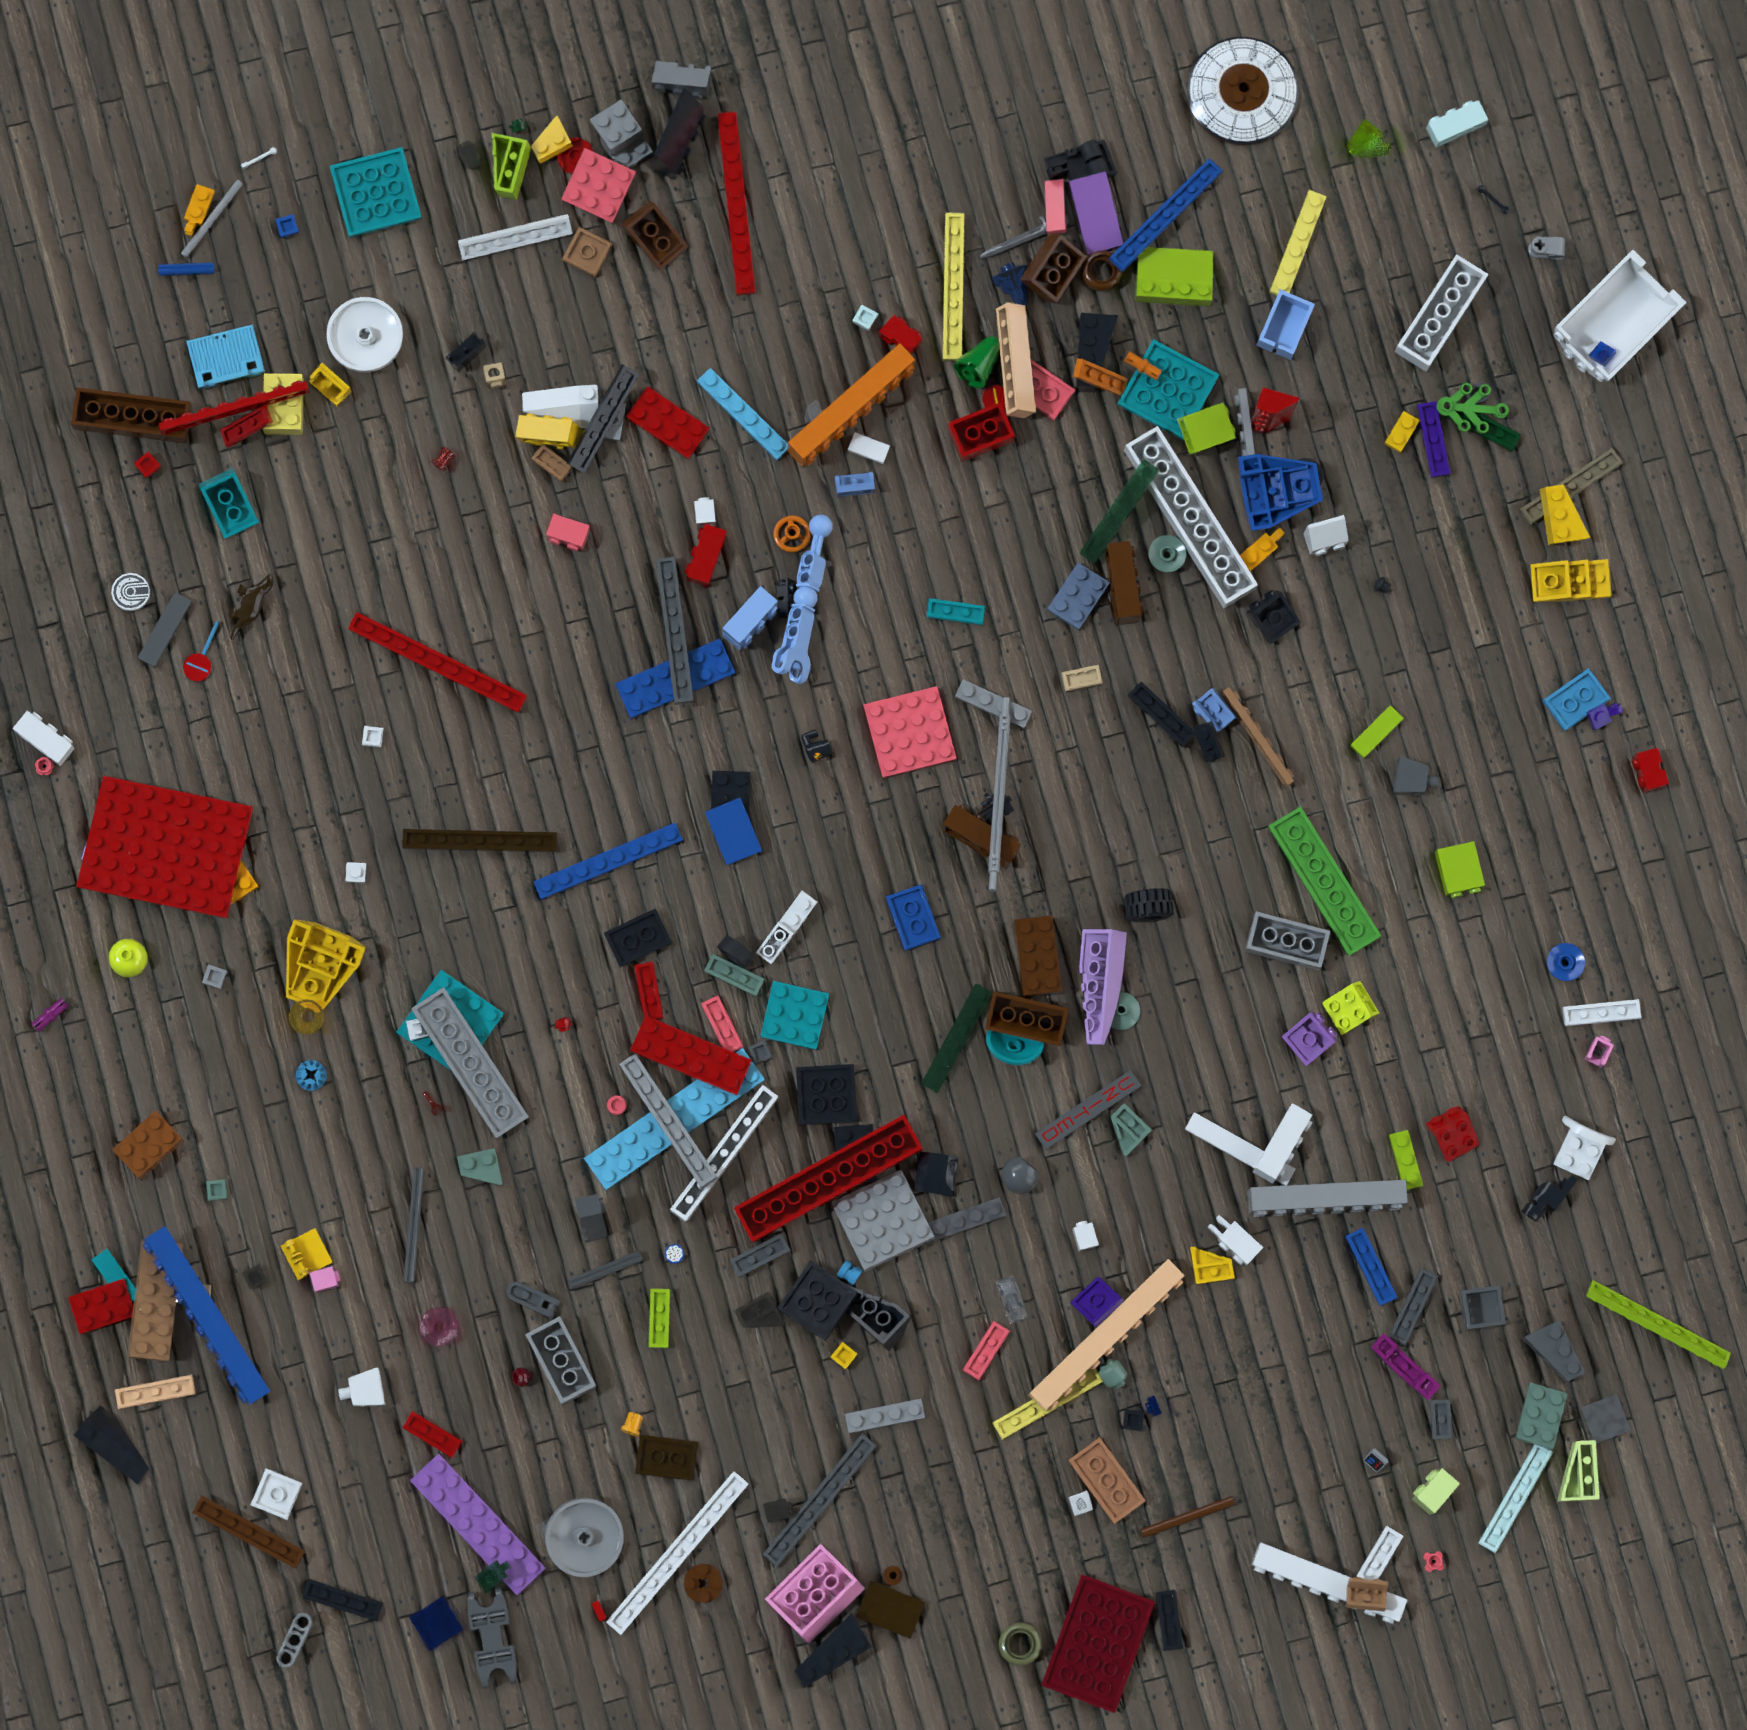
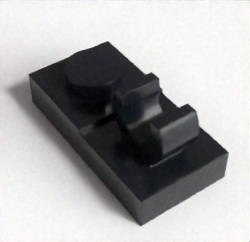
M1212 721L1193 727L1206 763L1225 756Z

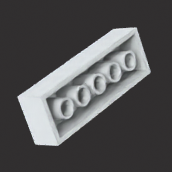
M1456 254L1399 342L1395 353L1422 370L1427 371L1485 282L1488 274Z

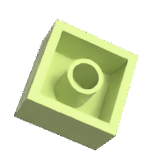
M1443 1468L1432 1470L1425 1478L1427 1480L1425 1485H1419L1413 1492L1415 1496L1412 1500L1429 1515L1436 1513L1460 1484Z

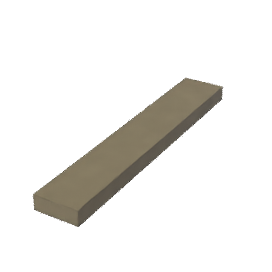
M1611 448L1557 485L1564 484L1570 498H1573L1622 465L1623 462L1615 450ZM1541 496L1520 509V512L1530 526L1544 517Z

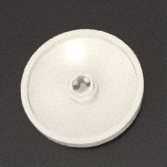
M359 297L343 303L332 314L327 326V342L332 355L341 365L356 372H373L386 367L396 358L402 346L403 330L400 319L388 304L379 299Z

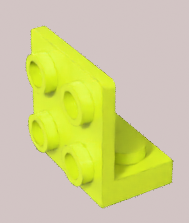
M1361 981L1350 984L1322 1003L1341 1035L1379 1014L1378 1009Z

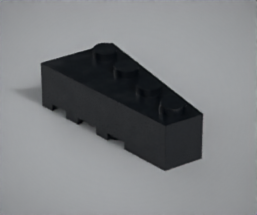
M851 1613L794 1671L804 1688L872 1647L853 1614Z

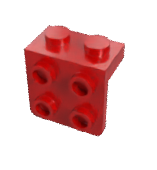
M1459 1105L1448 1109L1447 1112L1440 1116H1435L1425 1123L1427 1129L1435 1136L1443 1157L1448 1162L1479 1145V1140L1468 1114Z

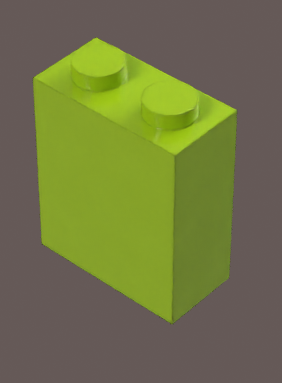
M1224 403L1177 419L1189 455L1236 438L1235 427L1230 423L1229 410Z
M1474 841L1435 851L1445 897L1457 898L1463 896L1462 893L1470 892V894L1481 892L1485 883Z

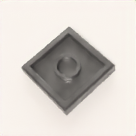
M1617 1394L1580 1408L1591 1438L1596 1440V1444L1631 1431Z

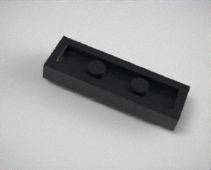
M1176 1591L1155 1592L1163 1651L1183 1649Z

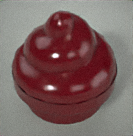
M523 1367L517 1368L512 1373L514 1384L520 1387L527 1386L533 1377V1373Z

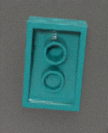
M234 468L199 483L200 490L225 539L259 523Z

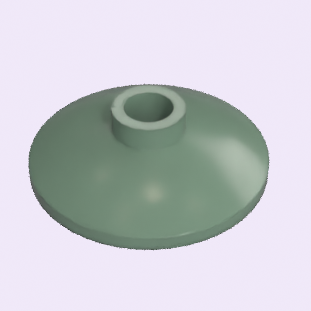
M1163 535L1151 543L1148 552L1149 560L1153 567L1161 572H1174L1184 564L1186 548L1177 537ZM1165 552H1168L1170 554V557L1165 558L1163 554Z
M1120 992L1111 1028L1126 1030L1134 1026L1138 1021L1140 1006L1132 995ZM1123 1007L1125 1012L1119 1013L1118 1008Z

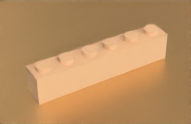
M1007 302L996 308L1006 415L1026 418L1036 412L1026 308L1024 305Z

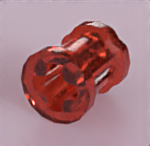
M442 446L441 452L435 459L431 460V463L445 472L447 464L456 456L449 449Z

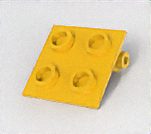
M316 1228L281 1245L297 1280L310 1275V1272L317 1271L333 1263Z

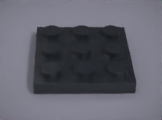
M854 1064L796 1067L799 1126L857 1122Z
M810 1260L777 1309L826 1341L859 1293Z

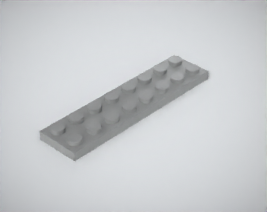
M444 987L411 1008L495 1138H498L528 1118L527 1113Z

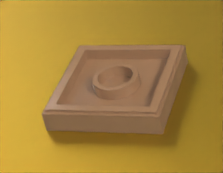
M579 227L562 261L596 278L613 243Z

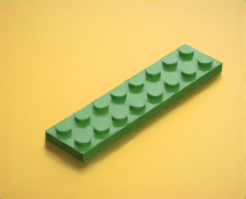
M1301 806L1268 826L1270 832L1348 957L1379 939L1381 934Z

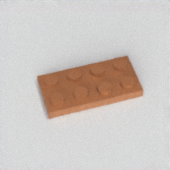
M1100 1437L1068 1460L1113 1524L1146 1501Z

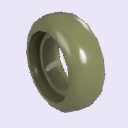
M1014 1623L1007 1626L999 1638V1650L1002 1657L1008 1663L1016 1666L1032 1663L1039 1656L1042 1648L1041 1637L1038 1631L1032 1625L1026 1623ZM1022 1632L1030 1637L1031 1649L1023 1656L1013 1654L1009 1648V1640L1015 1633Z

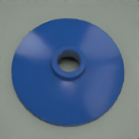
M1561 943L1553 947L1549 952L1547 967L1551 975L1556 979L1572 981L1582 974L1585 968V957L1577 946L1570 943ZM1562 960H1566L1568 966H1563Z

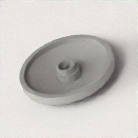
M576 1498L562 1504L550 1517L545 1530V1546L551 1560L565 1573L577 1577H590L607 1570L618 1558L624 1540L622 1524L617 1514L608 1505L593 1498Z

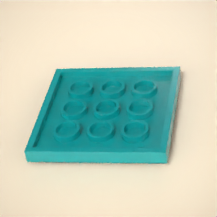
M402 147L329 166L349 238L422 219Z
M1153 339L1142 359H1147L1148 363L1161 369L1162 372L1157 380H1154L1143 372L1139 373L1138 369H1136L1117 405L1184 441L1177 419L1201 410L1220 374Z
M440 970L417 1004L444 987L481 1045H483L504 1016V1013L443 970ZM411 1011L396 1033L450 1070L429 1037L410 1041L406 1021L417 1019Z

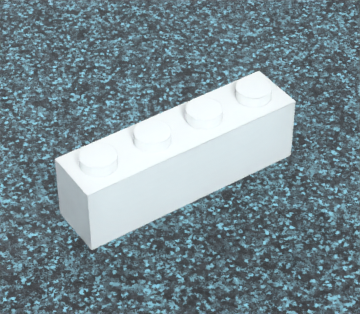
M1292 1103L1253 1173L1272 1184L1276 1179L1280 1180L1285 1172L1282 1169L1284 1164H1289L1294 1156L1291 1153L1293 1148H1298L1303 1140L1301 1137L1302 1132H1307L1312 1124V1121H1310L1312 1114Z

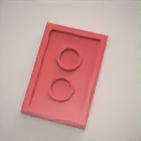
M1031 360L1035 409L1054 421L1076 390Z

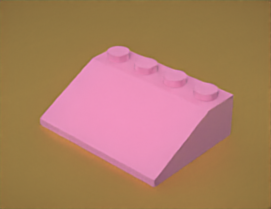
M820 1544L765 1600L810 1644L865 1588Z

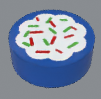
M671 1244L665 1250V1258L671 1264H678L684 1258V1250L680 1245Z

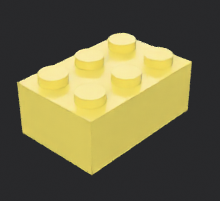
M264 374V391L266 393L273 391L278 386L288 387L296 381L304 382L303 375ZM304 395L267 405L273 423L263 428L264 434L303 435Z

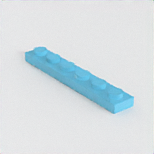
M711 368L697 380V383L776 461L787 452L788 443Z

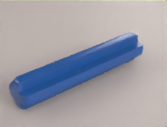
M213 263L158 265L160 276L213 274L215 270Z

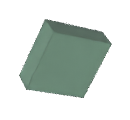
M226 1179L206 1181L208 1201L228 1199Z

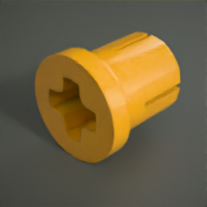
M629 1412L625 1424L620 1430L628 1435L639 1437V1428L643 1416Z

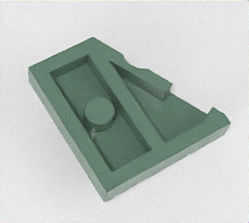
M495 1148L457 1156L462 1177L489 1182L499 1186L503 1185Z

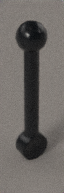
M1483 185L1478 187V191L1480 193L1483 192L1499 206L1503 214L1509 212V207L1503 206L1485 190Z

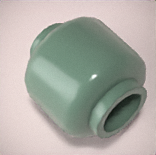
M1108 1359L1100 1365L1098 1374L1106 1387H1115L1117 1389L1125 1384L1127 1371L1119 1360Z

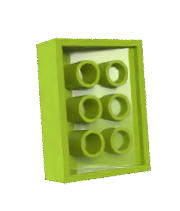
M1147 247L1137 257L1135 302L1210 307L1213 290V251Z

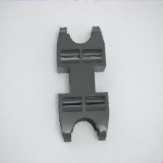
M500 1587L495 1588L496 1597H494V1602L489 1607L480 1606L478 1601L475 1600L474 1592L468 1593L467 1612L470 1630H481L484 1650L474 1652L477 1672L484 1689L489 1688L488 1679H490L491 1672L497 1668L503 1669L506 1672V1675L509 1676L510 1684L516 1683L517 1663L514 1645L504 1647L501 1625L510 1624L508 1607ZM505 1615L504 1617L491 1619V1617ZM487 1618V1620H481V1621H475V1622H473V1620H478V1619ZM508 1654H511V1655H512V1656H506V1657L497 1658V1656L508 1655ZM491 1657L494 1658V1659L479 1661L480 1659L491 1658Z

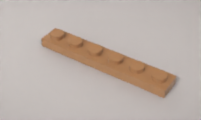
M1230 687L1224 690L1221 694L1236 714L1238 720L1284 787L1287 788L1294 782L1293 773L1289 768L1286 769L1283 766V759L1279 753H1274L1271 748V741L1267 737H1263L1260 732L1262 731L1260 725L1256 721H1252L1250 711L1245 705H1241L1237 692L1235 690L1232 691Z

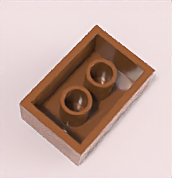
M155 1110L112 1150L142 1180L182 1144L184 1140Z

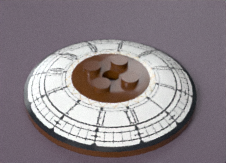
M1232 37L1213 44L1198 57L1188 78L1187 99L1195 120L1208 134L1228 144L1247 146L1272 139L1288 125L1298 104L1299 85L1292 64L1276 47L1257 38ZM1245 84L1249 87V91L1243 93L1239 90V86Z

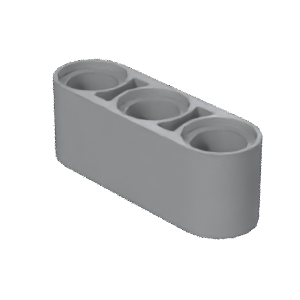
M300 1613L294 1618L277 1655V1662L280 1666L288 1668L296 1662L313 1625V1619L310 1615ZM305 1616L309 1623L307 1627L301 1628L298 1625V1620ZM293 1635L300 1637V1643L297 1646H292L290 1643V1638ZM284 1653H289L292 1657L289 1664H284L281 1661Z

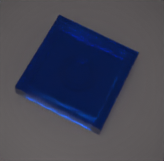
M443 1596L409 1617L430 1651L464 1630Z

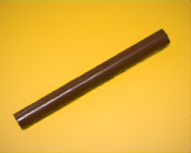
M1230 1496L1144 1527L1140 1531L1143 1538L1234 1506L1235 1503L1233 1497Z

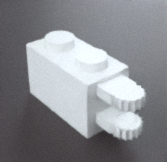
M1218 1215L1216 1218L1217 1222L1227 1230L1222 1234L1212 1224L1208 1226L1209 1230L1218 1237L1217 1240L1220 1242L1218 1245L1225 1252L1229 1250L1234 1255L1233 1259L1239 1265H1248L1263 1247L1235 1221L1230 1225Z

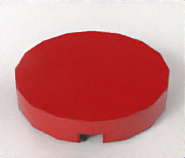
M578 137L569 138L573 147L557 155L558 164L561 169L571 175L577 166L584 148L594 152L590 143Z

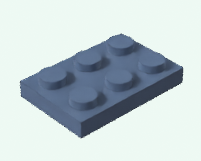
M1078 562L1047 608V611L1079 631L1110 582Z

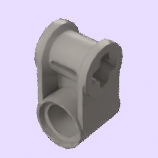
M1536 237L1528 246V253L1534 258L1564 259L1565 238Z

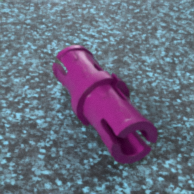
M59 998L49 1009L46 1008L44 1013L32 1022V1025L40 1032L51 1021L54 1022L56 1017L69 1006L64 1003L62 998Z

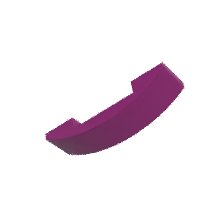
M1383 1333L1370 1347L1398 1376L1425 1399L1429 1400L1440 1388L1441 1385L1403 1353L1386 1334Z

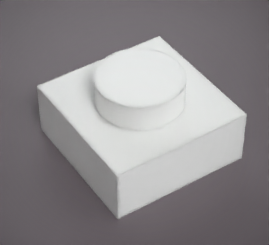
M347 862L346 883H365L366 863Z

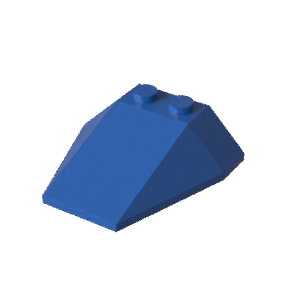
M1261 454L1238 457L1241 490L1246 517L1251 531L1272 528L1323 501L1316 463Z

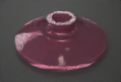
M435 1307L428 1310L422 1316L419 1325L421 1336L427 1343L433 1346H444L452 1342L459 1328L458 1320L454 1313L443 1307ZM437 1324L443 1325L441 1331L436 1330Z

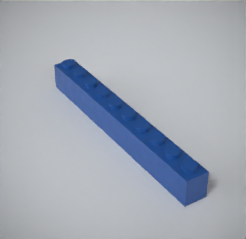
M166 1226L144 1238L143 1247L148 1254H152L155 1259L153 1261L154 1265L165 1274L164 1280L169 1287H173L176 1292L174 1294L175 1298L180 1304H184L187 1309L185 1310L187 1317L196 1323L197 1327L195 1329L201 1337H205L208 1342L206 1343L208 1350L217 1356L218 1360L216 1362L221 1370L225 1369L229 1375L227 1380L232 1387L236 1386L239 1393L237 1395L242 1403L252 1404L269 1393V1388Z

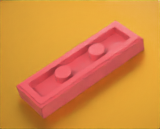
M1064 180L1045 181L1047 234L1066 232Z
M719 996L701 1003L721 1046L732 1052L744 1048Z
M993 1321L962 1371L979 1381L1010 1331Z

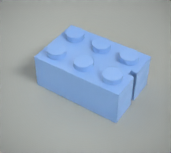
M1280 290L1256 346L1270 352L1275 349L1277 350L1275 354L1291 360L1315 304Z
M760 586L722 628V636L739 651L743 647L746 649L753 641L751 639L755 633L757 635L760 634L765 628V622L768 619L771 621L778 613V601Z

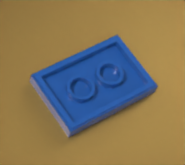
M741 797L705 811L726 865L762 851Z
M922 884L885 897L904 951L941 939Z

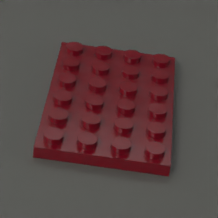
M1081 1574L1041 1686L1115 1713L1155 1601Z

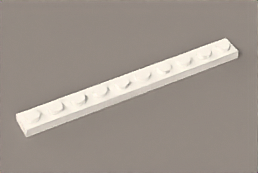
M735 1472L728 1477L606 1623L622 1635L748 1486L744 1479Z

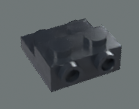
M1270 590L1265 593V599L1261 602L1255 601L1250 604V610L1246 612L1269 644H1272L1301 623L1282 592L1278 590Z

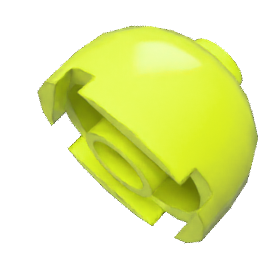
M134 939L117 941L109 952L111 968L122 977L132 978L139 975L148 962L146 949L140 942Z

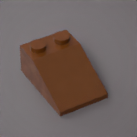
M651 201L646 202L621 224L629 237L659 270L663 269L688 247L656 204Z

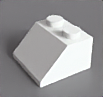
M1344 515L1307 526L1304 537L1310 555L1316 554V556L1327 553L1326 550L1334 549V551L1345 548L1344 545L1348 542V534Z

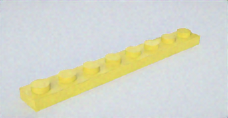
M945 213L943 361H956L962 356L964 213Z

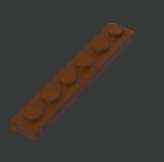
M204 1496L200 1497L192 1512L295 1569L306 1552Z

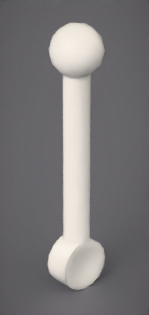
M272 147L270 151L252 159L249 162H244L243 164H241L242 169H246L247 167H249V165L269 156L270 154H276L277 149L275 147Z

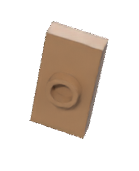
M544 444L541 445L531 458L533 462L560 482L573 469V467L566 464L565 460Z

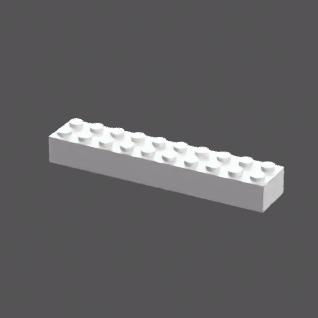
M1159 427L1153 428L1126 444L1124 452L1184 544L1223 609L1255 591L1258 586L1257 582Z

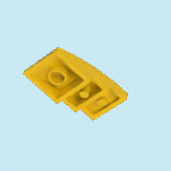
M1608 559L1571 562L1565 560L1530 564L1533 602L1576 601L1612 597Z

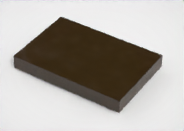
M640 1435L635 1474L693 1481L698 1442Z
M871 1580L856 1617L911 1639L925 1602Z

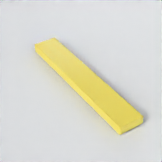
M1089 1368L1085 1372L1086 1377L1079 1384L1075 1381L1070 1386L1073 1390L1066 1397L1061 1395L1057 1399L1059 1403L1051 1411L1102 1383L1103 1381L1096 1368L1093 1370ZM1031 1400L994 1421L993 1425L1003 1440L1051 1411L1047 1409L1044 1412L1034 1400Z

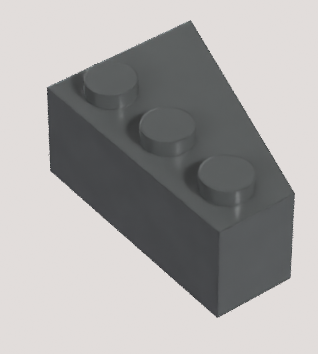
M598 1194L575 1199L585 1243L608 1237L603 1219V1213H606L603 1198H598Z

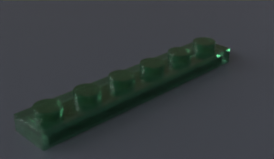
M1142 460L1079 552L1081 555L1094 564L1098 562L1106 550L1107 544L1111 543L1160 469L1147 460Z
M977 983L974 985L921 1083L922 1086L938 1094L991 997L992 991Z

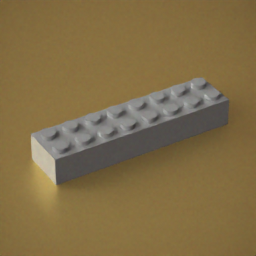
M1406 1180L1251 1187L1247 1191L1249 1214H1254L1255 1218L1265 1217L1268 1213H1273L1274 1217L1285 1216L1288 1212H1292L1293 1216L1304 1215L1308 1211H1311L1312 1215L1323 1214V1212L1331 1210V1214H1338L1349 1209L1350 1213L1362 1212L1364 1209H1369V1212H1378L1383 1208H1388L1389 1211H1397L1407 1204Z

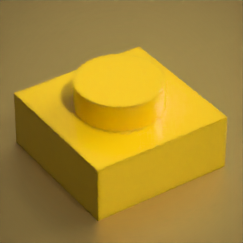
M842 1342L830 1358L846 1370L857 1356V1353Z

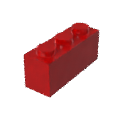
M705 524L704 529L700 528L697 539H700L698 546L694 545L691 552L693 557L692 563L687 564L684 573L687 574V581L709 587L727 536L726 530Z

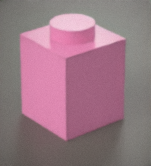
M332 1266L310 1272L316 1293L339 1287L340 1275L338 1270L334 1271Z

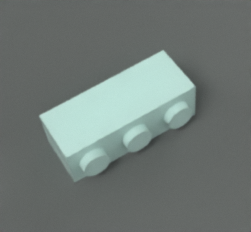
M1479 100L1475 102L1468 101L1458 110L1453 108L1442 117L1435 116L1431 118L1426 129L1437 148L1485 126L1488 118Z

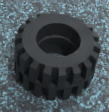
M1144 889L1130 892L1124 896L1126 918L1128 921L1150 922L1166 919L1174 915L1172 891L1169 889Z

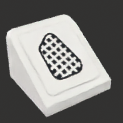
M1088 1491L1068 1497L1074 1516L1093 1510Z

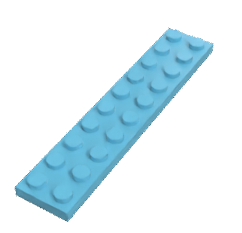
M743 1048L736 1052L739 1055L749 1058V1056ZM752 1062L737 1096L696 1080L668 1099L667 1102L686 1131L690 1133L765 1079ZM650 1112L586 1156L584 1160L604 1189L608 1190L672 1144Z

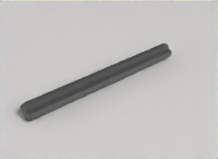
M420 1167L414 1168L404 1269L405 1283H414L424 1180V1168Z

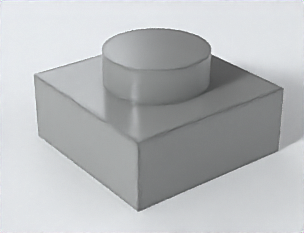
M208 965L202 983L222 989L227 970Z

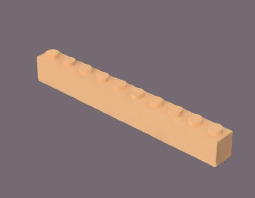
M1167 1259L1028 1395L1044 1412L1047 1409L1051 1411L1059 1403L1057 1399L1061 1395L1066 1397L1073 1390L1070 1386L1075 1381L1079 1384L1086 1377L1085 1372L1089 1368L1093 1370L1101 1363L1098 1359L1103 1354L1107 1357L1114 1350L1112 1346L1117 1341L1121 1343L1128 1336L1126 1332L1130 1328L1135 1330L1142 1323L1140 1318L1144 1314L1148 1317L1156 1309L1154 1305L1158 1301L1162 1303L1170 1296L1167 1292L1172 1287L1176 1290L1183 1283L1181 1279L1185 1275Z

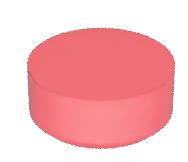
M617 1095L611 1097L607 1103L608 1111L613 1115L623 1114L627 1107L625 1099Z

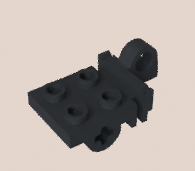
M1104 139L1100 141L1090 140L1077 148L1072 147L1070 151L1066 149L1065 152L1044 159L1047 165L1046 172L1049 180L1058 179L1067 174L1069 181L1106 171L1107 178L1118 174Z

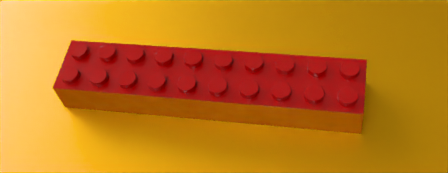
M902 1115L734 1207V1210L752 1243L921 1152L923 1148L905 1115Z

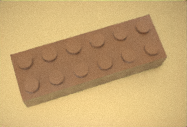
M142 1240L127 1357L167 1362L170 1357L176 1307L174 1294L176 1292L173 1287H169L164 1280L165 1274L162 1270L159 1271L153 1263L155 1259L152 1254H148L143 1247L144 1241ZM177 1243L180 1250L182 1251L183 1244Z

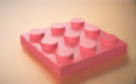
M584 148L561 200L613 224L636 171Z

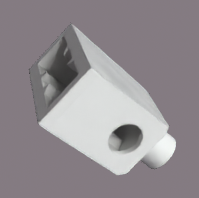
M374 1368L348 1378L349 1387L338 1389L340 1400L352 1398L353 1406L386 1405L379 1368Z

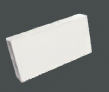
M854 433L848 451L883 464L890 446Z

